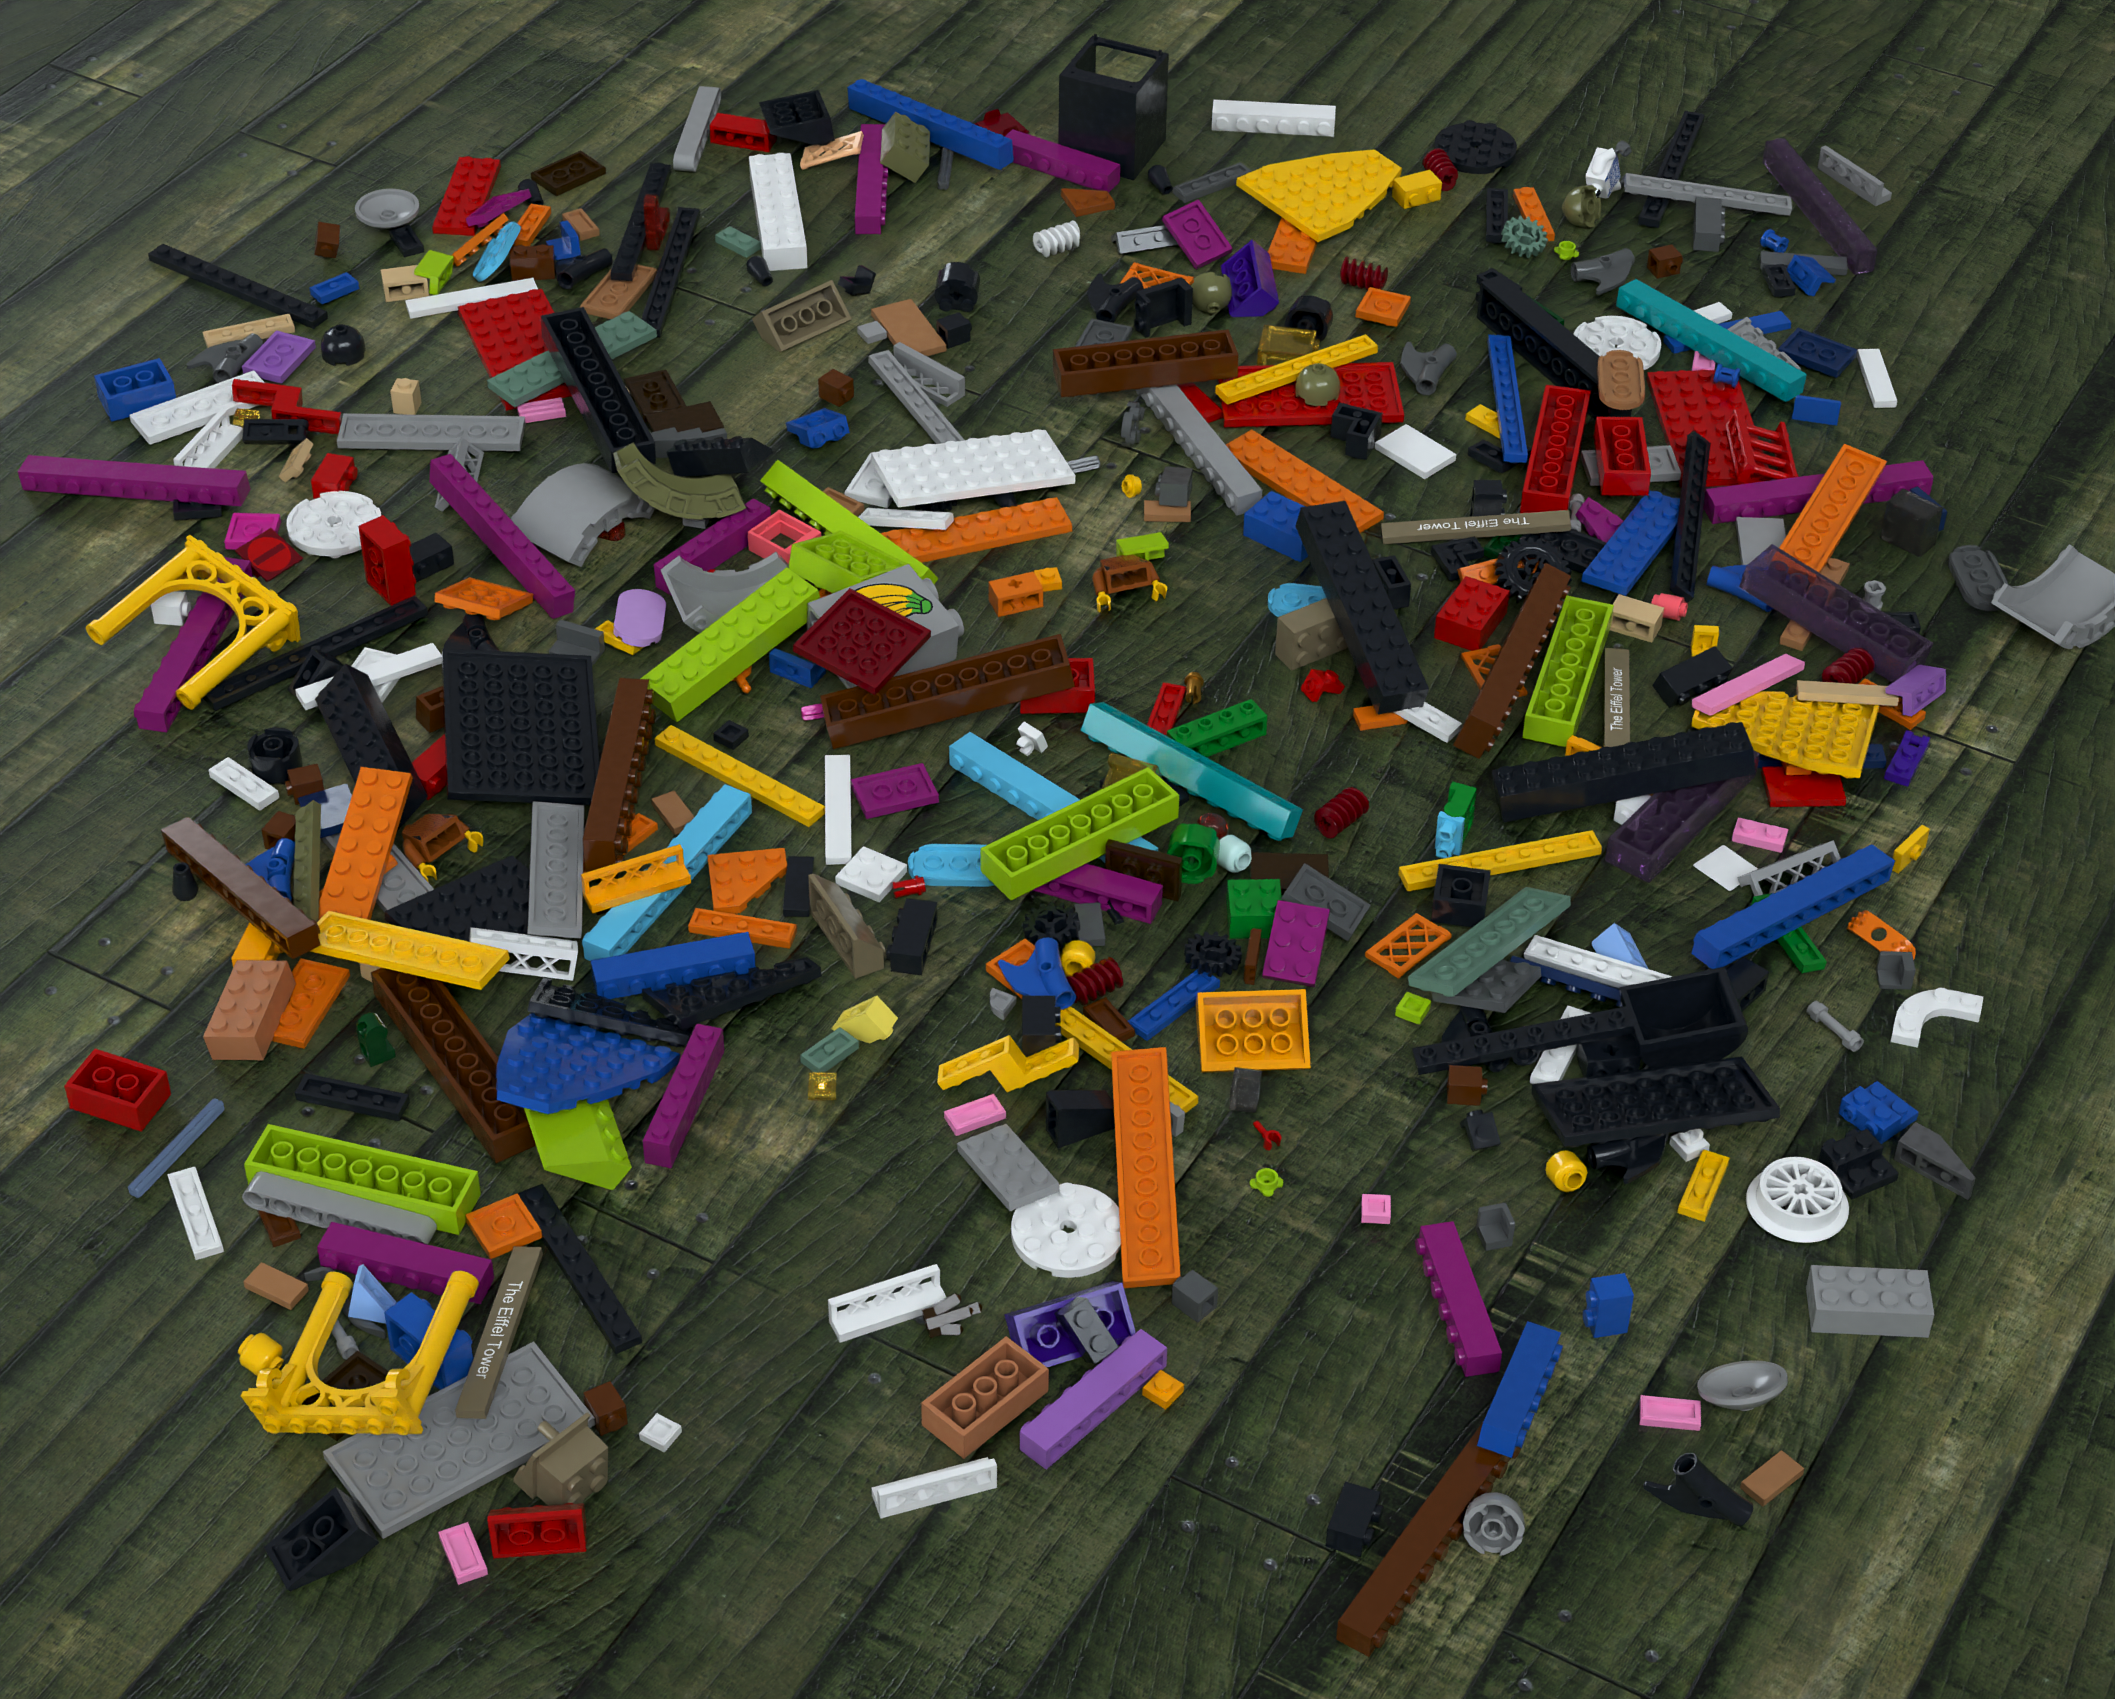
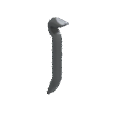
M319 1267L304 1273L305 1281L321 1280L325 1278L328 1272L336 1271L330 1267ZM346 1299L342 1311L351 1323L369 1334L385 1339V1330L371 1321L348 1317L351 1302Z

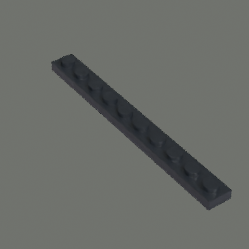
M1684 111L1656 176L1657 178L1679 181L1704 122L1705 114ZM1648 195L1640 213L1638 224L1650 228H1659L1671 199L1655 198Z
M660 162L650 163L611 270V280L633 281L671 174V165Z
M678 208L641 318L656 329L657 337H661L700 217L699 208Z
M161 244L148 253L149 261L276 314H290L293 321L315 329L328 319L327 311L168 245Z
M1692 431L1687 435L1670 591L1675 596L1684 597L1686 603L1694 598L1710 442L1696 431Z
M414 595L226 679L206 694L203 699L216 711L296 675L312 648L336 657L427 616V607Z

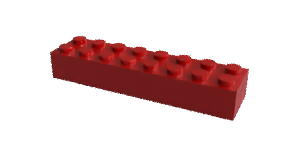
M1553 385L1545 386L1522 492L1520 513L1569 509L1588 415L1590 390Z

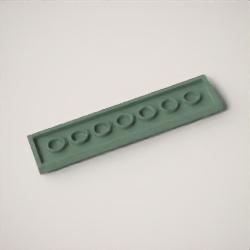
M630 311L624 312L595 327L611 360L657 337L655 328ZM549 350L487 380L488 388L513 407H517L565 383Z
M1525 887L1409 975V986L1419 988L1422 991L1440 993L1446 997L1456 996L1571 906L1570 896Z

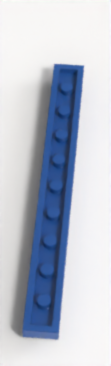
M1488 335L1487 343L1503 460L1510 463H1527L1528 453L1511 337Z

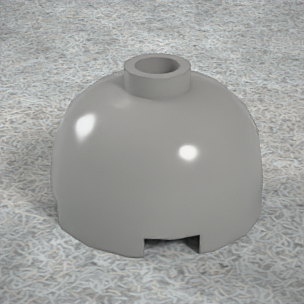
M1490 1492L1478 1496L1466 1509L1463 1519L1464 1537L1469 1545L1479 1553L1485 1554V1551L1491 1553L1500 1552L1499 1556L1506 1555L1514 1551L1522 1542L1525 1530L1523 1511L1518 1503L1506 1494Z

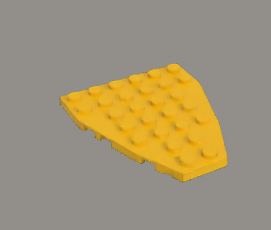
M1374 149L1331 153L1263 166L1238 177L1236 186L1309 237L1320 242L1350 229L1354 225L1356 218L1361 219L1364 216L1366 209L1371 210L1386 196L1387 189L1389 187L1392 188L1393 179L1401 176L1402 168Z
M1760 691L1712 716L1695 709L1692 727L1700 730L1705 727L1723 726L1731 722H1742L1754 752L1807 770L1816 771L1819 774L1830 773L1849 779L1860 778L1880 705L1798 700L1797 695L1789 697L1785 692Z

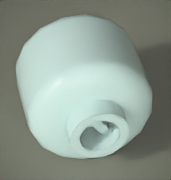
M1226 835L1219 840L1218 865L1232 873L1244 870L1249 866L1252 859L1251 848L1246 842L1234 835Z

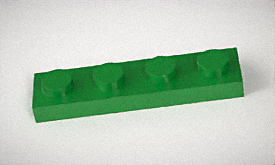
M1772 893L1753 896L1751 905L1769 897ZM1802 927L1777 939L1801 973L1825 969L1827 961Z

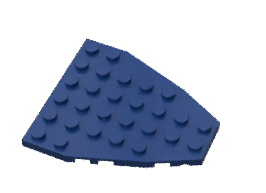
M531 1013L507 1032L496 1068L497 1100L545 1114L576 1108L577 1101L587 1099L589 1104L597 1103L622 1094L623 1088H631L633 1090L640 1088V1081L647 1078L649 1083L657 1082L679 1063L680 1053L673 1052L665 1046L655 1047L648 1045L643 1040L625 1039L617 1033H603L588 1026L581 1027L565 1023L561 1019L541 1018Z

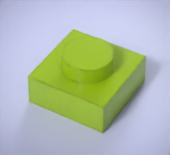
M1406 992L1396 1007L1395 1016L1420 1025L1431 1008V1000Z

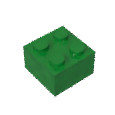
M1280 879L1227 880L1226 906L1229 939H1249L1252 928L1262 929L1261 938H1270L1277 901H1282Z

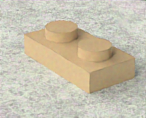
M306 438L292 450L279 475V478L285 483L292 477L296 479L303 472L304 468L302 465L311 457L309 453L313 446L311 441Z

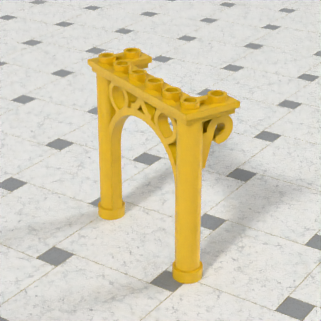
M188 535L185 548L102 617L90 622L86 626V631L94 642L103 645L157 599L174 591L197 590L207 592L222 599L236 613L240 624L239 631L234 641L225 650L176 690V696L179 701L188 709L193 710L201 703V699L258 650L267 647L275 652L285 644L287 639L291 642L294 640L298 642L301 640L298 610L292 603L281 599L275 591L268 590L255 577H250L244 573L238 565L228 562L219 552L215 553L202 540H197L193 536ZM218 577L226 583L217 582ZM239 592L247 597L243 599L241 602L240 597L238 596ZM254 606L262 610L263 613L259 616L245 615L244 611L246 608ZM247 625L255 626L251 631H249V632L246 634V632H247L246 626H247Z
M328 1272L321 1284L322 1291L288 1364L281 1371L278 1368H263L257 1376V1388H249L248 1391H243L241 1397L263 1428L273 1434L279 1432L297 1434L346 1433L350 1435L356 1433L374 1435L422 1434V1422L418 1417L469 1299L474 1297L479 1282L476 1277L468 1272H452L420 1348L410 1363L403 1369H391L386 1376V1380L379 1384L362 1389L344 1390L324 1384L320 1381L317 1371L321 1353L353 1287V1282L346 1275L339 1272ZM309 1377L311 1382L305 1385V1382ZM320 1393V1397L315 1403L302 1405L305 1399Z

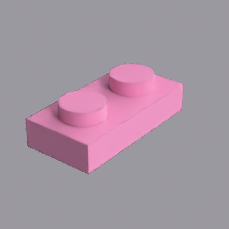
M1738 818L1732 841L1782 853L1788 829Z

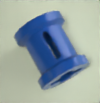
M1772 229L1765 231L1760 240L1761 246L1769 247L1774 252L1781 253L1786 251L1789 243L1788 238L1776 235Z
M1718 363L1713 383L1722 382L1736 388L1741 369L1726 368Z

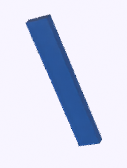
M1782 311L1749 317L1752 321L1751 325L1754 328H1760L1763 334L1791 328V321ZM1742 319L1725 322L1718 325L1722 326L1725 329H1728L1736 323H1738L1739 321H1741ZM1664 335L1663 342L1673 354L1693 350L1672 337Z

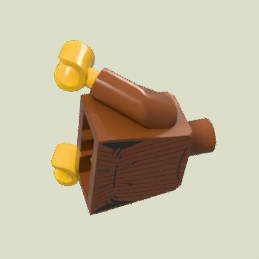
M1122 555L1102 559L1100 561L1101 567L1097 568L1093 574L1094 589L1098 596V612H1101V605H1107L1108 610H1111V598L1106 595L1107 592L1110 594L1153 585L1151 597L1154 601H1158L1159 594L1164 599L1166 597L1167 586L1159 583L1160 578L1153 564L1135 555Z
M426 814L413 824L406 825L402 831L404 839L402 846L405 856L416 869H420L421 875L428 883L427 876H433L437 880L435 867L426 865V862L431 863L464 838L468 839L467 848L472 852H477L478 844L481 847L483 846V835L476 831L470 832V828L459 820L456 815Z

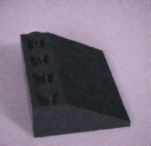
M819 90L759 102L770 134L821 146L835 141L831 118Z

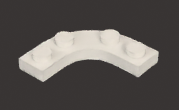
M1945 988L1917 993L1906 999L1899 1007L1894 1022L1891 1042L1918 1048L1922 1026L1929 1019L1938 1016H1949L1979 1022L1983 997Z

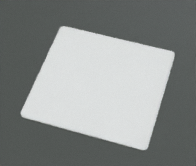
M1722 845L1693 864L1694 867L1728 891L1740 885L1737 877L1758 869L1725 845Z

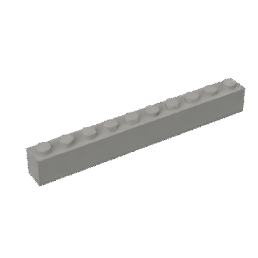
M1176 384L1136 390V393L1145 400L1146 405L1153 410L1156 418L1160 419L1164 424L1165 429L1173 435L1176 443L1180 444L1185 454L1193 460L1196 468L1200 469L1205 475L1206 480L1213 485L1216 493L1225 500L1227 507L1231 508L1236 515L1244 514L1262 499L1263 490Z

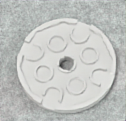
M1623 316L1596 317L1594 322L1588 324L1583 322L1574 331V335L1599 356H1605L1606 352L1611 350L1629 351L1633 353V357H1639L1642 360L1644 370L1654 365L1660 356L1661 340L1655 331L1651 332L1648 330L1645 323Z
M349 491L320 493V498L311 501L305 499L291 510L287 518L288 536L297 548L308 555L339 558L342 555L362 549L358 526L380 517L381 511L373 504V500L362 494Z
M1072 1183L1059 1184V1192L1015 1210L1011 1223L1012 1243L1020 1258L1035 1270L1039 1267L1052 1272V1276L1064 1278L1090 1275L1111 1264L1116 1259V1254L1121 1248L1119 1207L1111 1198L1096 1189ZM1064 1225H1066L1067 1228H1072L1075 1231L1071 1233H1066L1062 1229H1064Z

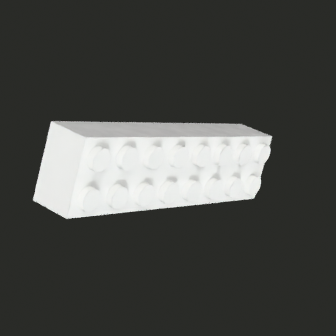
M777 153L773 155L757 154L749 156L750 181L762 257L766 260L769 271L807 268V246L791 154Z

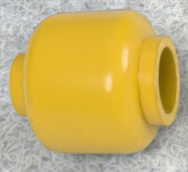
M1073 940L1067 943L1060 957L1066 976H1072L1073 973L1081 972L1082 969L1090 967L1094 964L1096 958L1092 946L1081 940Z
M1565 1150L1555 1153L1546 1164L1545 1171L1547 1177L1560 1191L1572 1192L1579 1189L1587 1178L1586 1166L1571 1151Z
M258 1333L255 1336L250 1334L238 1350L240 1364L256 1376H258L263 1368L280 1369L284 1362V1359L281 1358L283 1354L282 1345L264 1333Z

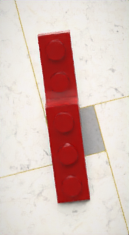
M240 379L233 380V401L272 406V419H304L309 422L307 431L339 434L342 422L341 412L302 407L301 387Z

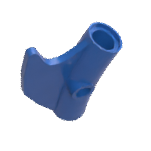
M1755 564L1734 565L1722 568L1713 565L1708 576L1707 586L1735 595L1766 612H1770L1779 600V594L1772 589L1770 584L1778 581H1790L1791 575Z
M281 838L274 847L258 855L245 865L251 866L254 873L258 876H263L267 884L271 887H276L284 898L287 897L290 901L292 900L291 875L295 862V842L287 838Z
M1039 939L1035 943V949L1031 957L1023 965L1015 966L1004 960L998 961L1005 979L1016 993L1024 996H1055V1007H1061V1009H1066L1075 1002L1076 994L1066 978L1060 959L1059 945L1055 939Z

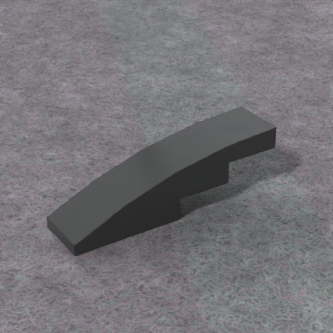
M675 427L651 432L655 441L656 458H668L666 452L674 446L676 441L682 439L687 441H694L700 438L712 440L717 437L727 439V433L724 428L703 433L700 428L677 432Z

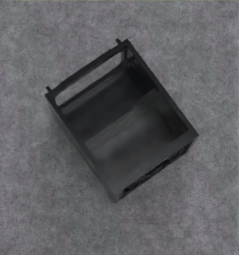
M1097 34L1092 35L1059 75L1058 144L1120 164V177L1135 180L1166 140L1169 54L1162 52L1161 49L1159 51L1097 37ZM1096 46H1104L1155 59L1156 62L1138 82H1130L1097 74Z

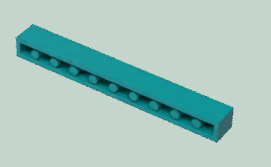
M1637 279L1619 287L1616 307L1683 343L1687 347L1698 351L1710 360L1722 364L1723 367L1734 370L1740 368V376L1785 402L1803 393L1807 374Z
M1104 702L1091 703L1089 705L1081 731L1089 735L1088 738L1090 740L1108 745L1110 751L1122 753L1128 756L1127 759L1129 761H1137L1149 767L1153 772L1165 776L1173 784L1187 788L1189 794L1207 799L1209 805L1222 807L1227 810L1228 815L1247 821L1248 826L1268 832L1267 835L1274 840L1281 841L1282 839L1293 837L1303 812L1302 808Z

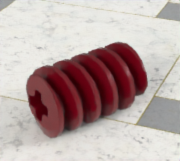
M1443 149L1431 150L1424 157L1422 165L1425 170H1431L1442 181L1441 191H1449L1456 184L1458 171Z
M1346 256L1340 271L1341 282L1345 285L1349 283L1353 287L1357 285L1360 289L1365 287L1367 291L1369 287L1382 290L1387 281L1388 268L1386 267L1381 272V265H1378L1373 270V263H1369L1368 267L1365 268V261H1361L1360 265L1357 266V259L1354 258L1350 264L1349 257Z
M1857 647L1852 648L1823 670L1822 682L1856 684L1874 670V659L1866 650Z
M1353 787L1345 788L1315 812L1314 821L1317 829L1323 836L1334 838L1355 822L1356 819H1359L1368 812L1369 801L1360 790Z
M1112 957L1100 960L1099 963H1094L1090 967L1082 969L1081 972L1078 971L1073 973L1072 976L1066 977L1076 994L1074 1003H1077L1078 1000L1082 1005L1088 1004V998L1094 1001L1097 999V994L1103 997L1106 995V990L1111 993L1115 990V986L1121 988L1124 985L1122 972Z

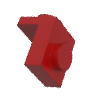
M1311 669L1301 686V691L1312 702H1317L1323 691L1341 694L1345 685L1338 679L1339 676L1331 670Z

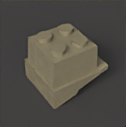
M588 1412L561 1433L547 1421L539 1424L538 1431L549 1442L533 1453L526 1466L522 1465L513 1478L514 1483L530 1498L534 1499L538 1496L549 1506L583 1503L584 1499L591 1493L599 1492L608 1481V1446L588 1427V1420L591 1416Z

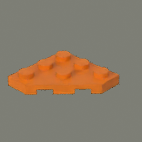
M785 848L707 855L713 910L730 914H738L744 911L749 901L754 897L759 898L771 887V882L777 877L782 878L786 874Z

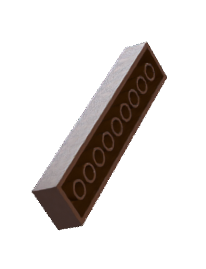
M1547 563L1544 564L1453 746L1480 759L1484 750L1487 752L1491 750L1496 740L1492 737L1493 735L1498 737L1503 729L1504 723L1501 720L1506 721L1512 710L1508 705H1514L1520 692L1516 691V689L1521 690L1527 679L1525 675H1528L1535 663L1533 660L1537 658L1542 648L1540 645L1549 634L1548 629L1552 627L1557 617L1555 615L1558 614L1564 603L1560 598L1565 599L1571 588L1567 585L1571 575Z
M1061 634L892 677L876 695L856 686L821 695L820 698L832 747L836 749L1033 697L1063 691L1075 687L1063 639Z
M619 678L583 835L586 872L625 861L623 853L628 852L627 836H631L632 822L630 820L635 819L634 803H638L639 789L637 787L642 786L641 771H645L646 766L644 755L649 753V741L647 739H652L651 724H655L656 711L651 709V704L654 703V690L650 689L649 679ZM619 872L614 877L615 879H618Z
M386 968L372 971L371 977L375 997L494 1162L498 1163L536 1146L524 1108L497 1100L496 1068L499 1058L442 981Z

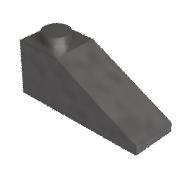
M1915 1122L1898 1141L1894 1160L1968 1200L1972 1194L1975 1176L1939 1134Z

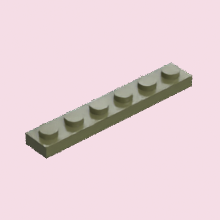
M312 800L306 806L301 807L295 816L293 906L297 909H302L310 920L313 919L317 923L319 921L321 804Z

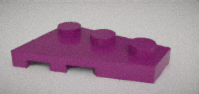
M529 189L493 196L465 219L468 226H486L490 223V220L532 196Z

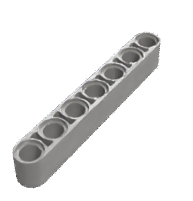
M699 86L674 154V170L696 172L710 133L709 125L716 116L720 105L721 89L719 87Z
M257 1172L242 1196L246 1205L253 1209L285 1218L290 1217L296 1221L326 1229L331 1222L427 1245L437 1229L434 1220L428 1216L267 1172Z

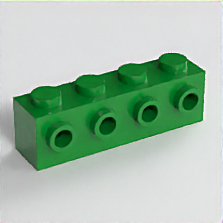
M1250 699L1167 730V736L1197 753L1209 757L1266 735L1267 715Z

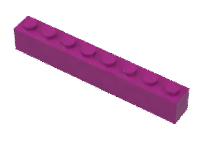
M861 124V131L864 137L858 162L855 234H881V226H885L888 167L880 163L882 129L886 124Z

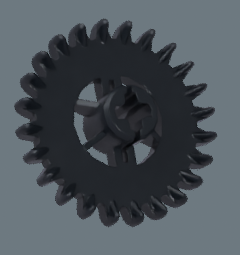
M1520 538L1518 543L1511 541L1509 546H1504L1502 552L1498 554V560L1495 562L1497 569L1494 573L1496 576L1500 575L1497 579V584L1505 582L1502 588L1510 589L1509 598L1515 594L1517 595L1516 604L1523 598L1526 599L1544 566L1543 563H1547L1571 575V569L1567 568L1569 562L1563 560L1565 555L1563 553L1558 554L1557 547L1550 548L1551 543L1546 542L1542 544L1541 539L1534 542L1533 538H1528L1526 542L1523 538ZM1522 560L1524 568H1517L1518 563ZM1539 561V564H1538V567H1537L1535 573L1533 574V576H1532V578L1530 579V581H1528V579H1529L1530 575L1532 574V572H1533V570H1534V568H1535L1537 562Z

